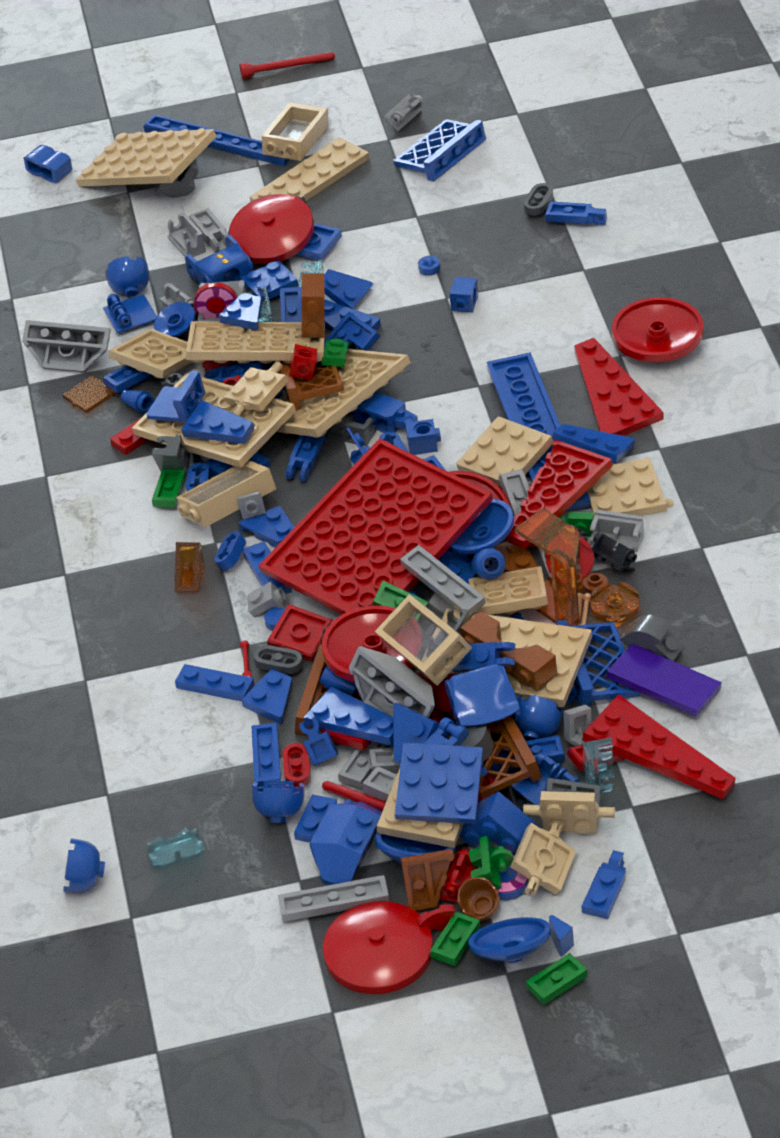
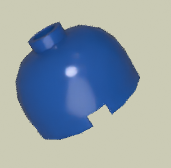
M129 256L120 257L107 265L108 270L105 269L108 285L113 292L121 296L134 297L142 292L149 282V267L146 260L136 256V260H130Z
M522 695L516 697L521 716L519 721H515L525 740L550 737L558 730L564 710L562 708L560 710L556 709L557 703L536 695H530L529 700H521Z
M277 780L264 781V786L257 787L258 782L252 784L253 804L260 814L270 817V822H286V817L295 815L301 809L304 802L305 785L300 783L298 788L293 787V781Z
M71 838L70 844H75L74 850H68L64 878L69 880V886H63V891L82 893L95 886L98 877L103 878L105 862L100 861V852L95 845L85 840Z

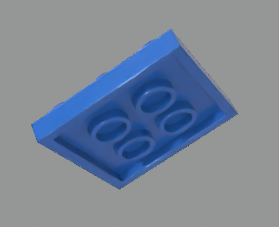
M403 743L395 819L476 824L483 747Z

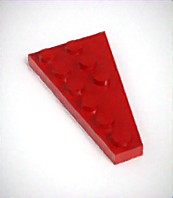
M595 338L574 345L577 362L583 375V381L587 388V394L599 431L625 436L664 419V412Z
M554 440L551 453L546 455L544 466L539 469L528 490V497L522 501L519 514L514 516V525L506 537V542L526 549L613 467L611 458Z
M619 694L583 732L582 741L722 800L735 786L736 778Z

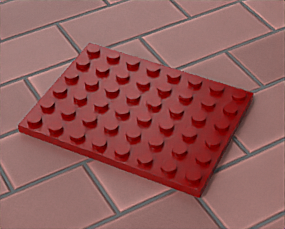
M379 438L258 566L263 574L341 615L359 607L373 606L371 604L382 581L406 592H409L419 581L416 576L401 565L400 559L417 545H420L438 560L493 500L492 493Z

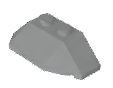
M26 320L22 342L44 369L86 372L107 351L111 329Z
M362 646L357 648L349 666V671L351 675H354L356 687L364 703L392 717L394 703H400L428 718L430 717L435 706L432 686L396 657Z

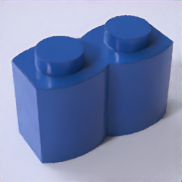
M39 145L24 157L25 169L29 173L41 176L52 183H57L73 170L69 155L60 151H54L53 148L46 145Z

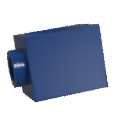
M455 277L449 293L451 311L473 313L478 299L477 278Z
M433 419L405 423L408 447L411 454L438 452L437 442L441 441L440 429L434 427Z

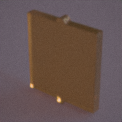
M91 375L62 395L73 407H78L85 413H88L117 393L104 385V381Z

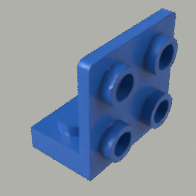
M190 371L181 387L164 386L146 414L147 418L186 422L206 393L199 371Z

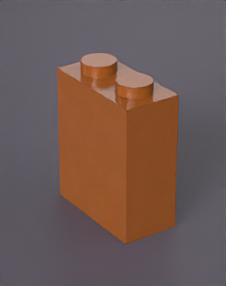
M302 273V338H324V273Z

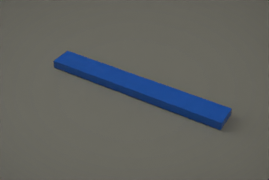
M156 114L143 125L146 132L181 131L184 129L197 130L200 128L205 130L212 129ZM216 129L214 131L217 137L207 146L284 167L291 160L263 155L262 141Z

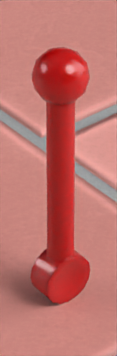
M243 640L240 642L244 663L242 676L252 677L251 672H249L247 650L250 644L248 641Z

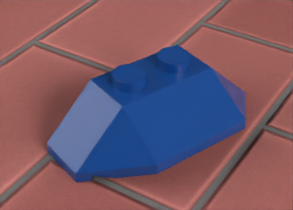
M364 802L330 804L309 845L323 883L333 885L353 881L377 834V824L382 814L381 810Z

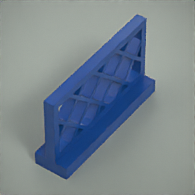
M445 119L393 160L394 165L426 173L427 180L435 181L486 140L483 122L475 120L471 124Z
M559 620L556 625L569 626L567 620ZM614 622L569 626L592 630V639L603 644L600 648L591 644L588 646L587 651L593 653V656L591 658L584 656L573 684L577 690L576 700L578 705L590 707L591 701L615 699L618 694L623 698L639 697L640 692L631 688L623 689L618 686L619 683L615 681L611 683L602 678L607 674V670L625 652ZM610 631L611 636L606 638L598 633ZM610 647L618 653L614 656L606 652L605 649ZM601 657L609 661V663L605 666L595 660ZM591 666L599 670L600 673L595 675L588 672L587 669ZM598 684L607 688V690L595 692L594 686Z

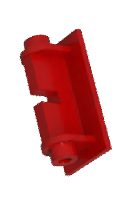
M462 849L456 854V858L454 857L447 873L445 884L440 891L439 900L458 903V889L464 881L471 879V871L478 869L470 861L469 850Z

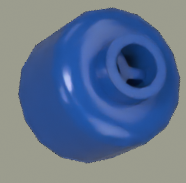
M494 548L480 550L474 554L472 559L474 573L486 580H494L500 577L506 567L503 554Z

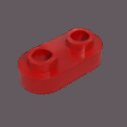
M301 743L289 744L282 752L285 781H293V787L299 788L300 783L306 786L311 780L309 754L305 745Z

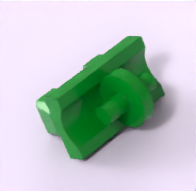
M486 835L479 838L480 847L469 850V858L473 866L476 868L482 865V867L471 871V878H486L498 890L502 888L500 871H506L507 867L511 866L514 858L512 852L506 850L503 846H499L497 849L489 845V838Z

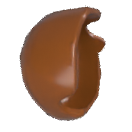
M473 877L464 881L458 889L457 902L465 915L484 922L494 917L499 910L500 895L490 880Z

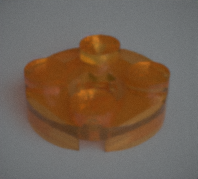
M610 582L599 585L591 593V613L600 621L606 623L614 622L616 627L632 619L640 611L638 591L630 584L618 582V585L610 586Z

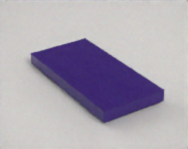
M633 643L607 670L606 678L694 717H697L720 691L722 684L718 680Z

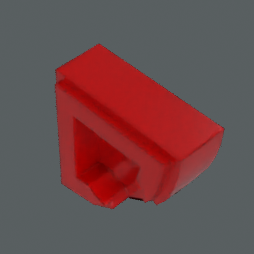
M439 905V909L429 913L425 911L417 919L419 927H430V929L443 931L455 913L453 905Z

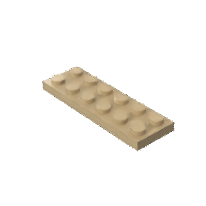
M339 137L251 195L250 202L272 194L304 197L305 201H307L369 160V152Z

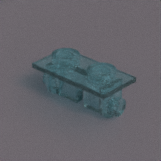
M184 829L179 831L176 836L170 838L159 837L147 845L152 865H158L159 867L177 861L174 854L176 851H179L181 859L198 855L200 854L199 851L204 850L203 844L199 840L198 829Z

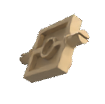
M276 361L269 370L250 368L246 371L243 377L224 397L228 405L236 406L231 413L240 416L246 410L262 412L288 382L285 374L278 373L283 369V365Z
M541 791L540 805L524 804L523 812L526 815L539 816L542 819L543 829L546 831H550L553 821H559V824H563L561 832L597 833L599 818H615V807H599L595 799V793Z
M559 821L552 822L550 831L542 830L533 823H530L524 832L510 867L529 879L525 889V893H529V896H535L539 886L555 895L562 889L577 850L568 846L559 838L563 828V824H559Z

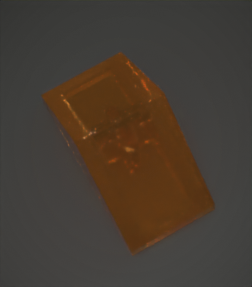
M176 542L175 591H199L205 570L201 543Z

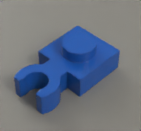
M317 716L311 718L314 723L313 729H309L305 721L299 724L300 730L309 737L303 743L313 765L339 754L329 731L320 732L321 722Z

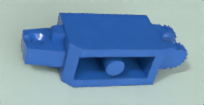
M376 391L372 397L362 401L357 405V409L352 411L354 422L364 424L368 418H373L374 421L371 425L376 426L377 431L382 433L396 432L399 428L406 430L405 423L418 421L417 415L406 410L405 402Z

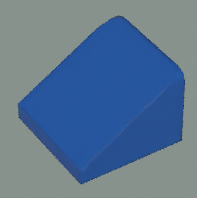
M550 915L551 938L559 955L562 957L574 946L573 927L554 915Z

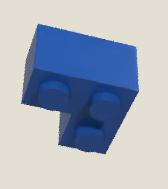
M497 792L478 802L476 824L464 823L459 836L475 849L480 846L479 838L487 835L489 841L492 840L496 845L503 846L506 850L511 851L512 854H516L526 828L530 823L536 826L537 823L500 792Z

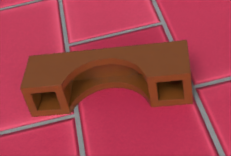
M482 611L460 627L461 636L468 644L502 641L500 622ZM537 644L526 648H515L512 651L500 652V658L509 657L515 659L514 666L504 667L506 673L535 691L558 674L556 655Z

